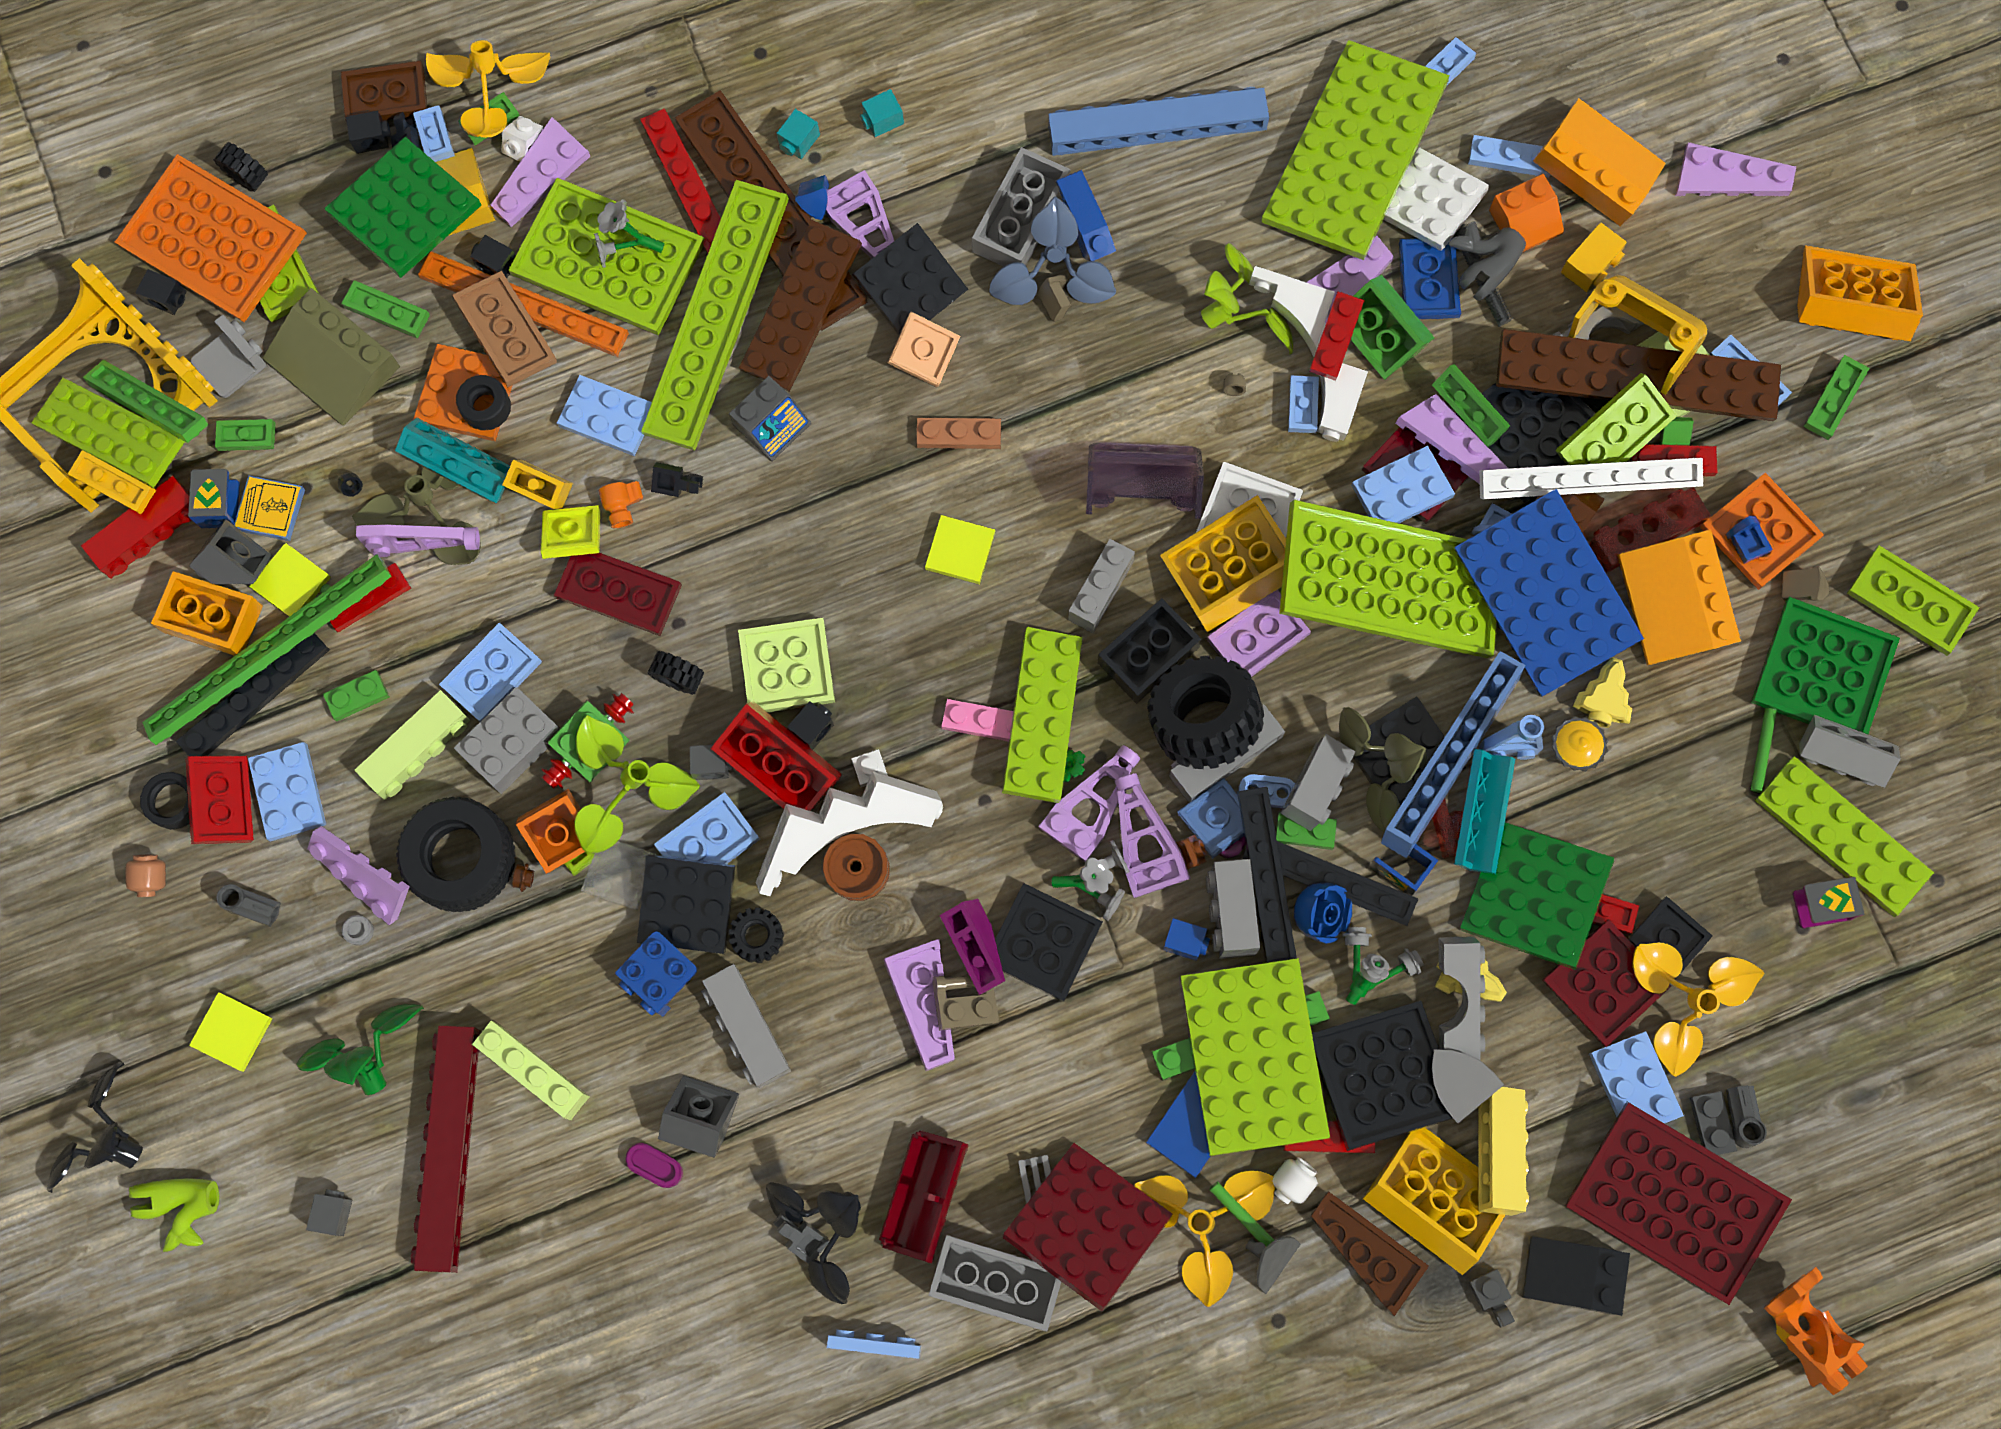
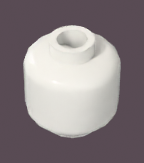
M1299 1157L1296 1160L1287 1159L1274 1174L1273 1184L1277 1188L1274 1192L1275 1195L1286 1204H1289L1291 1201L1298 1204L1303 1203L1318 1184L1315 1177L1317 1171Z

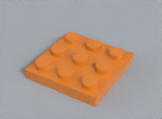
M437 344L414 419L417 417L438 429L496 442L500 426L492 430H479L471 427L457 408L456 394L459 387L467 379L476 375H487L497 379L505 388L508 396H510L512 386L507 388L488 355ZM483 395L475 401L473 407L477 411L488 409L492 405L494 398L491 395Z
M1766 473L1761 475L1700 526L1703 531L1711 529L1714 543L1758 590L1824 536L1818 527ZM1756 516L1773 550L1744 564L1731 539L1728 540L1726 533L1746 517Z

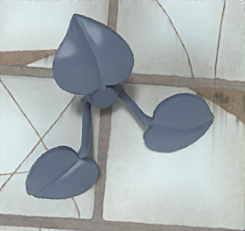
M1053 197L1036 214L1031 224L1032 236L1039 244L1045 246V250L1041 253V257L1033 271L1029 273L1026 265L1020 262L1007 264L995 274L989 289L993 297L1009 304L1023 305L1030 302L1037 293V283L1032 278L1037 275L1043 262L1048 259L1053 263L1065 261L1069 273L1073 276L1067 282V290L1074 299L1092 304L1108 300L1116 293L1112 275L1103 264L1088 261L1080 264L1077 272L1073 269L1070 255L1066 251L1067 247L1071 246L1077 239L1078 225L1072 212L1057 197Z

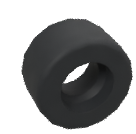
M487 375L473 376L459 387L456 394L457 408L464 420L473 428L479 430L495 429L501 426L510 414L511 400L503 385L493 377ZM483 395H491L494 398L492 405L488 409L477 411L473 407L475 401Z

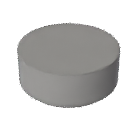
M361 915L351 916L343 923L342 935L350 944L356 946L364 945L373 936L374 928L371 921Z

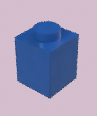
M1173 918L1163 951L1197 961L1199 954L1205 955L1210 938L1205 937L1207 929Z

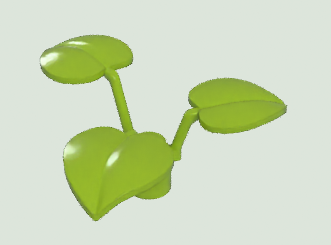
M1231 243L1226 244L1225 254L1232 268L1238 273V280L1230 287L1221 273L1218 271L1211 273L1204 295L1216 301L1201 310L1203 320L1211 329H1214L1225 321L1230 325L1234 321L1260 315L1265 316L1268 325L1289 350V355L1293 353L1292 332L1286 320L1274 308L1269 309V311L1262 309L1232 316V313L1236 314L1239 312V304L1233 292L1244 279L1250 283L1253 267L1248 259Z
M589 715L582 720L576 735V750L579 758L586 766L592 769H599L605 763L610 767L623 768L620 779L624 787L607 807L606 811L600 805L590 804L583 807L575 817L574 829L582 850L587 853H600L616 844L622 835V820L610 813L630 789H637L644 783L645 786L650 787L648 797L655 806L663 810H674L683 805L700 788V785L687 772L669 763H657L649 768L641 760H635L630 764L628 761L613 762L612 760L618 759L623 752L624 742L622 736L614 727L598 721Z

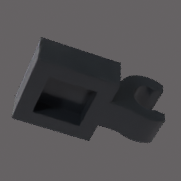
M403 112L395 115L396 134L391 136L392 148L406 137L420 149L418 130L415 129V118L410 117L405 120Z
M656 462L653 466L651 492L679 497L681 490L698 494L699 488L703 486V476L698 474L683 475V467Z

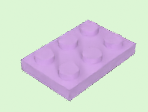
M1276 590L1207 637V641L1220 657L1226 658L1227 662L1230 660L1237 662L1252 677L1310 635L1311 631L1301 618L1279 614L1281 594Z

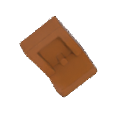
M1196 835L1176 842L1182 852L1187 870L1207 862L1204 857L1207 855L1205 846L1200 839L1197 840Z

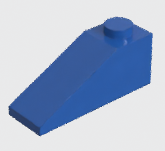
M1079 170L1055 180L1063 203L1072 212L1077 222V242L1083 258L1088 261H1094L1116 252L1107 223L1083 171Z

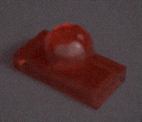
M1445 798L1432 819L1442 858L1449 859L1456 856V839H1459L1463 811H1452L1449 813Z

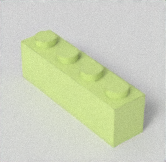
M440 690L355 769V772L384 800L388 797H393L402 789V784L410 776L414 777L422 771L424 763L428 759L436 757L445 749V744L453 736L457 737L467 728L466 724L470 719Z
M492 1020L472 1044L565 1119L572 1120L590 1097L500 1024Z

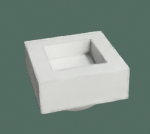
M879 749L851 758L861 787L867 786L872 771L888 776Z

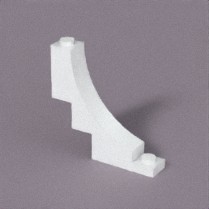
M1255 266L1249 285L1254 286L1255 290L1262 293H1275L1271 307L1283 315L1295 327L1314 357L1326 325L1325 321L1335 292ZM1342 363L1336 381L1320 376L1322 409L1317 432L1323 434V438L1334 442L1338 440L1344 441L1368 371Z
M872 771L862 797L829 788L819 814L786 804L756 880L759 893L771 896L773 888H777L781 882L782 871L796 874L816 852L828 843L857 829L884 823H911L932 827L934 820L938 819L942 813L943 803L935 790Z

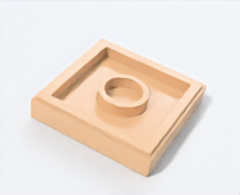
M910 312L887 363L938 387L961 336Z

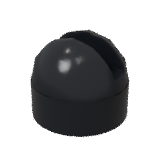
M344 472L338 478V487L345 496H355L362 490L363 483L355 473ZM349 480L354 483L351 487L347 483Z

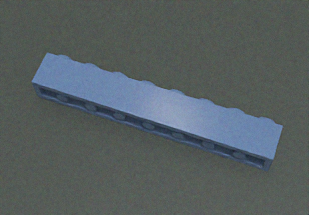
M1247 87L1243 90L1232 92L1221 90L1215 94L1207 95L1196 93L1182 98L1165 97L1157 101L1139 100L1135 103L1124 105L1113 103L1107 107L1095 108L1087 106L1081 110L1074 111L1057 110L1054 113L1048 114V129L1052 156L1264 131L1267 130L1269 112L1265 88Z
M1501 651L1498 653L1387 826L1381 844L1405 858L1408 857L1472 756L1474 749L1477 748L1515 688L1526 666L1525 664Z

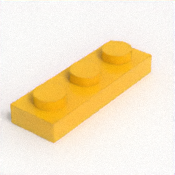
M83 450L68 472V475L139 514H142L156 491L145 483Z

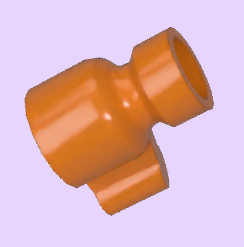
M635 481L628 484L617 482L601 487L598 491L603 508L611 513L609 516L611 527L622 528L632 524V515L627 510V506L643 499L639 482Z

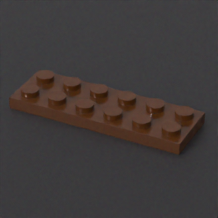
M814 220L810 221L739 366L741 371L761 380H765L770 376L784 390L790 392L862 245L860 240Z

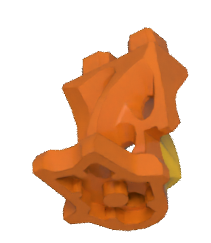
M1815 1267L1775 1296L1764 1306V1309L1773 1317L1776 1323V1334L1801 1361L1810 1385L1815 1387L1822 1383L1832 1395H1835L1849 1384L1848 1380L1838 1370L1840 1367L1853 1379L1868 1366L1857 1353L1864 1346L1863 1342L1846 1334L1838 1326L1828 1310L1822 1313L1811 1305L1809 1292L1823 1279L1821 1272ZM1800 1316L1807 1319L1809 1323L1808 1331L1800 1327Z

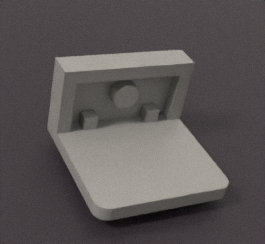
M222 315L214 322L223 333L191 358V363L220 397L227 398L268 365L259 356L263 351L254 340L250 339L247 342L242 335L246 332L235 319L230 323Z

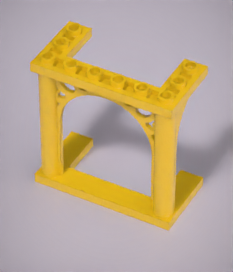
M79 258L71 265L77 272L80 280L79 295L73 309L58 328L0 377V421L41 463L39 467L62 490L92 513L99 506L94 499L101 492L68 475V472L10 413L7 409L71 353L85 346L97 343L119 344L138 353L149 366L153 377L154 389L193 411L203 403L210 408L218 400L211 394L214 388L184 356L178 359L176 355L179 352L167 340L162 344L157 339L161 334L149 322L144 325L140 321L143 316L132 304L126 307L122 303L125 297L93 263L87 266ZM112 319H118L119 329L117 333L112 336L108 335L106 332L108 322ZM98 327L99 334L91 336L90 334L97 331L96 328ZM126 331L132 336L131 339L127 340L124 338ZM150 349V353L144 355V351ZM161 367H163V369H164L166 372H174V373H166V374H164V375H160V374H159V369H160ZM170 380L178 381L176 391H162L161 387L165 382Z

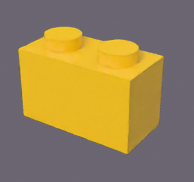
M1600 222L1569 257L1561 273L1585 292H1588L1593 285L1597 286L1607 277L1608 273L1605 271L1610 265L1615 268L1625 256L1622 250L1627 242Z
M513 459L502 486L552 509H562L573 483L524 460Z

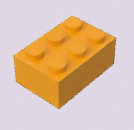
M173 571L151 624L165 634L235 656L246 648L263 605L253 596Z

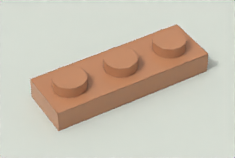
M917 418V448L1001 449V419Z

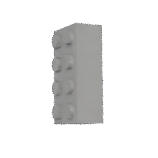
M1021 147L972 237V252L1003 267L1014 262L1027 265L1038 245V242L1031 233L1032 221L1036 214L1053 197L1062 200L1055 180L1070 175L1071 169Z
M946 1235L928 1296L1047 1332L1061 1281L1034 1261Z

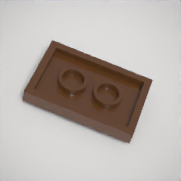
M421 60L341 72L345 121L348 116L378 111L383 120L394 119V116L401 112L405 114V117L414 116V112L428 108L424 66Z

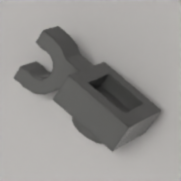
M780 1213L773 1222L778 1227L777 1231L789 1239L785 1244L787 1249L808 1264L815 1260L829 1243L827 1236L806 1221L798 1228L791 1220Z
M1498 1269L1469 1282L1482 1311L1491 1308L1500 1328L1515 1322L1511 1312L1504 1303V1301L1512 1297Z

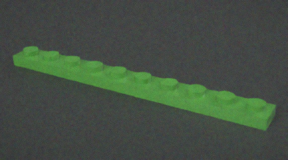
M376 554L143 721L148 739L155 745H158L163 740L171 737L174 732L185 724L193 721L199 714L212 705L217 704L223 697L242 686L245 681L259 671L264 670L277 658L288 653L305 638L313 635L323 625L334 620L351 605L359 602L369 592L384 584L386 580L392 577L384 561Z

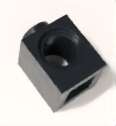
M378 111L346 117L349 141L357 154L389 148L387 137H391L390 126L387 120L383 121Z
M484 235L482 240L478 241L472 248L470 257L476 268L484 273L494 275L502 271L505 277L508 278L510 275L508 270L516 255L511 248Z
M148 269L135 293L145 304L175 315L178 308L183 305L187 291L177 280Z
M809 701L787 728L813 750L834 726L832 718H830L832 713L819 703L815 706Z

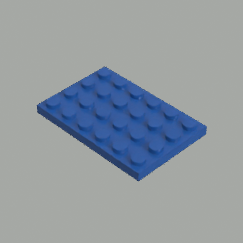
M1557 489L1454 547L1519 661L1526 665L1524 669L1540 697L1644 639Z

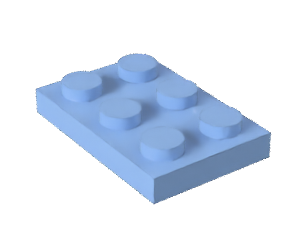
M579 375L557 421V425L562 429L635 456L644 437L641 430L652 402Z
M1428 446L1353 481L1351 485L1369 517L1398 524L1453 498L1455 495Z
M498 623L439 685L481 722L516 686L519 687L542 661L501 623Z
M305 742L248 758L268 841L271 842L326 825L308 745Z
M724 792L654 845L662 856L728 864L759 841L760 838Z
M1646 1031L1589 1053L1616 1117H1618L1626 1101L1663 1123L1684 1116Z

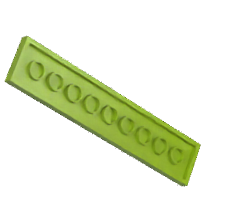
M735 181L641 430L643 435L694 451L696 450L789 200L787 194L743 181Z

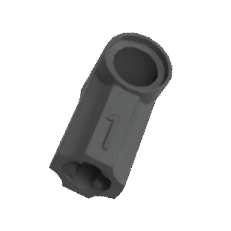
M234 884L224 885L217 892L216 896L218 905L229 913L248 918L269 927L276 921L281 905L280 902L244 890ZM239 893L237 904L229 906L228 898L230 895Z
M1747 1085L1726 1089L1735 1143L1741 1148H1751L1765 1140L1767 1130L1760 1118L1754 1086ZM1744 1126H1749L1754 1130L1755 1138L1753 1141L1744 1136Z

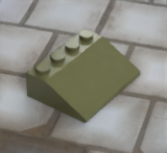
M312 288L292 307L263 356L265 362L342 426L400 368V365L389 351Z

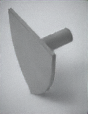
M1434 1049L1432 1063L1434 1086L1440 1101L1457 1123L1461 1122L1504 1086L1497 1075L1478 1059L1454 1050Z

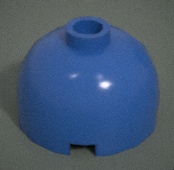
M1321 882L1308 886L1300 893L1294 906V919L1296 925L1305 936L1327 944L1337 941L1339 938L1335 937L1340 931L1345 932L1352 917V901L1346 898L1344 892L1347 891L1345 888Z

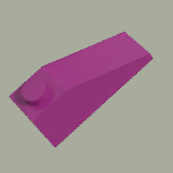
M979 899L964 901L941 914L940 917L978 994L981 995L1005 982L992 926Z

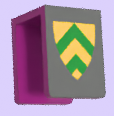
M1855 877L1808 884L1803 889L1795 890L1792 893L1801 928L1851 921L1865 915Z

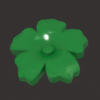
M1067 751L1063 782H1069L1071 775L1074 778L1078 775H1083L1085 769L1081 764L1085 762L1084 758L1086 756L1081 751Z

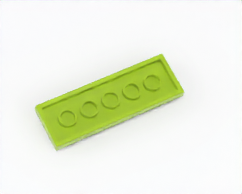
M65 378L60 380L31 422L37 428L81 451L83 450L152 488L156 486L185 443V441L156 424Z
M1026 627L1002 793L1054 803L1061 801L1083 637Z
M1795 756L1786 763L1755 799L1759 805L1846 878L1855 877L1858 888L1893 917L1898 916L1934 874L1930 868Z

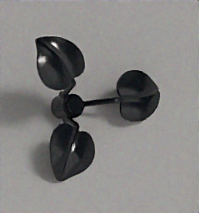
M118 1062L98 1080L88 1101V1107H93L94 1111L108 1126L101 1133L97 1144L93 1146L91 1151L76 1149L77 1143L75 1142L70 1143L62 1150L51 1169L47 1185L48 1192H53V1188L66 1175L72 1160L79 1155L87 1156L84 1167L88 1169L106 1160L111 1163L115 1161L130 1169L138 1161L143 1147L128 1140L129 1134L123 1132L118 1127V1123L112 1121L101 1109L102 1100L106 1097L112 1085L117 1069L122 1067L124 1063Z
M768 1183L766 1185L767 1197L777 1217L781 1213L799 1227L803 1223V1217H809L820 1212L827 1220V1223L831 1224L835 1233L821 1254L820 1261L812 1260L809 1263L808 1273L812 1284L824 1297L839 1304H846L850 1292L848 1279L836 1264L827 1262V1256L839 1236L849 1238L856 1232L859 1211L861 1210L858 1195H854L851 1192L841 1194L834 1191H823L817 1197L818 1207L804 1210V1201L797 1192L782 1184Z

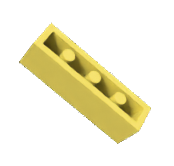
M1501 1087L1478 1107V1212L1509 1216L1526 1212L1529 1195L1526 1190V1176L1529 1166L1526 1160L1528 1132L1526 1130L1525 1116L1528 1111V1103L1525 1100V1090Z

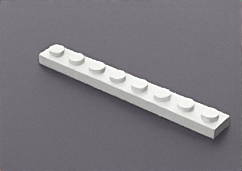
M1703 458L1479 470L1480 499L1544 496L1557 489L1560 495L1700 487L1703 486Z

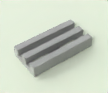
M1048 1155L1018 1161L1026 1204L1031 1199V1193L1025 1166L1031 1165L1037 1191L1041 1186L1037 1164L1043 1163L1046 1178L1051 1173Z

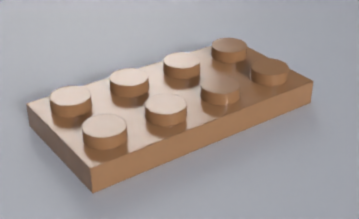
M502 271L452 295L455 304L507 388L557 363L555 355Z

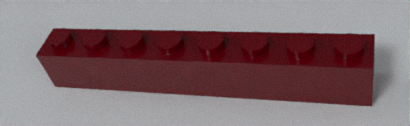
M438 1026V1033H434L432 1048L433 1051H436L435 1063H431L429 1078L430 1081H433L432 1093H428L426 1108L427 1111H430L429 1123L425 1124L423 1130V1139L427 1141L426 1154L423 1153L420 1160V1170L424 1172L423 1184H420L417 1190V1201L421 1203L420 1214L416 1215L414 1221V1232L418 1233L417 1244L413 1246L411 1251V1264L414 1265V1271L458 1273L479 1050L472 1044L481 1034V1030L475 1027Z

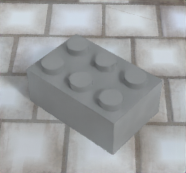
M516 686L454 749L502 794L550 747L546 742L556 733L559 727Z
M1250 859L1214 862L1211 871H1208V876H1206L1207 893H1212L1213 900H1211V905H1209L1210 922H1216V930L1212 934L1213 951H1219V959L1255 956L1260 949Z

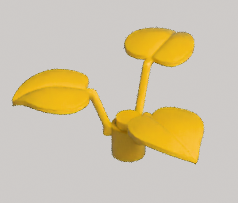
M485 40L475 41L471 44L470 59L461 55H434L427 53L426 66L428 74L440 86H459L464 78L469 79L474 69L481 74L484 109L471 108L465 111L461 116V126L468 134L483 138L500 134L507 125V116L503 109H489L486 74L491 73L496 64L503 75L509 74L511 81L520 84L534 83L544 76L550 60L549 52L515 54L506 57L500 62L498 54L493 53L492 44Z
M1658 942L1639 944L1635 948L1632 962L1634 974L1639 984L1649 992L1660 994L1665 992L1671 983L1673 986L1688 993V1005L1694 1010V1013L1684 1018L1680 1025L1675 1022L1664 1023L1657 1029L1654 1035L1653 1047L1657 1057L1672 1076L1676 1077L1688 1070L1702 1050L1703 1036L1700 1029L1695 1026H1687V1024L1696 1018H1701L1702 1013L1712 1014L1716 1012L1720 1003L1730 1007L1743 1004L1752 995L1757 983L1764 976L1763 970L1744 959L1723 957L1713 962L1708 969V977L1712 982L1708 989H1693L1674 979L1681 973L1683 968L1682 957L1674 947Z
M1244 1171L1233 1175L1226 1181L1224 1188L1256 1221L1264 1218L1272 1207L1275 1192L1274 1176L1261 1171ZM1157 1176L1137 1182L1134 1185L1136 1188L1173 1214L1164 1228L1173 1227L1178 1222L1180 1213L1188 1218L1190 1230L1200 1235L1205 1253L1194 1252L1186 1258L1182 1266V1277L1187 1288L1205 1306L1210 1307L1224 1296L1231 1284L1233 1265L1225 1252L1215 1251L1210 1253L1206 1234L1213 1230L1215 1225L1214 1218L1229 1210L1225 1206L1211 1213L1202 1209L1189 1213L1182 1209L1188 1201V1192L1185 1185L1179 1179L1172 1176Z

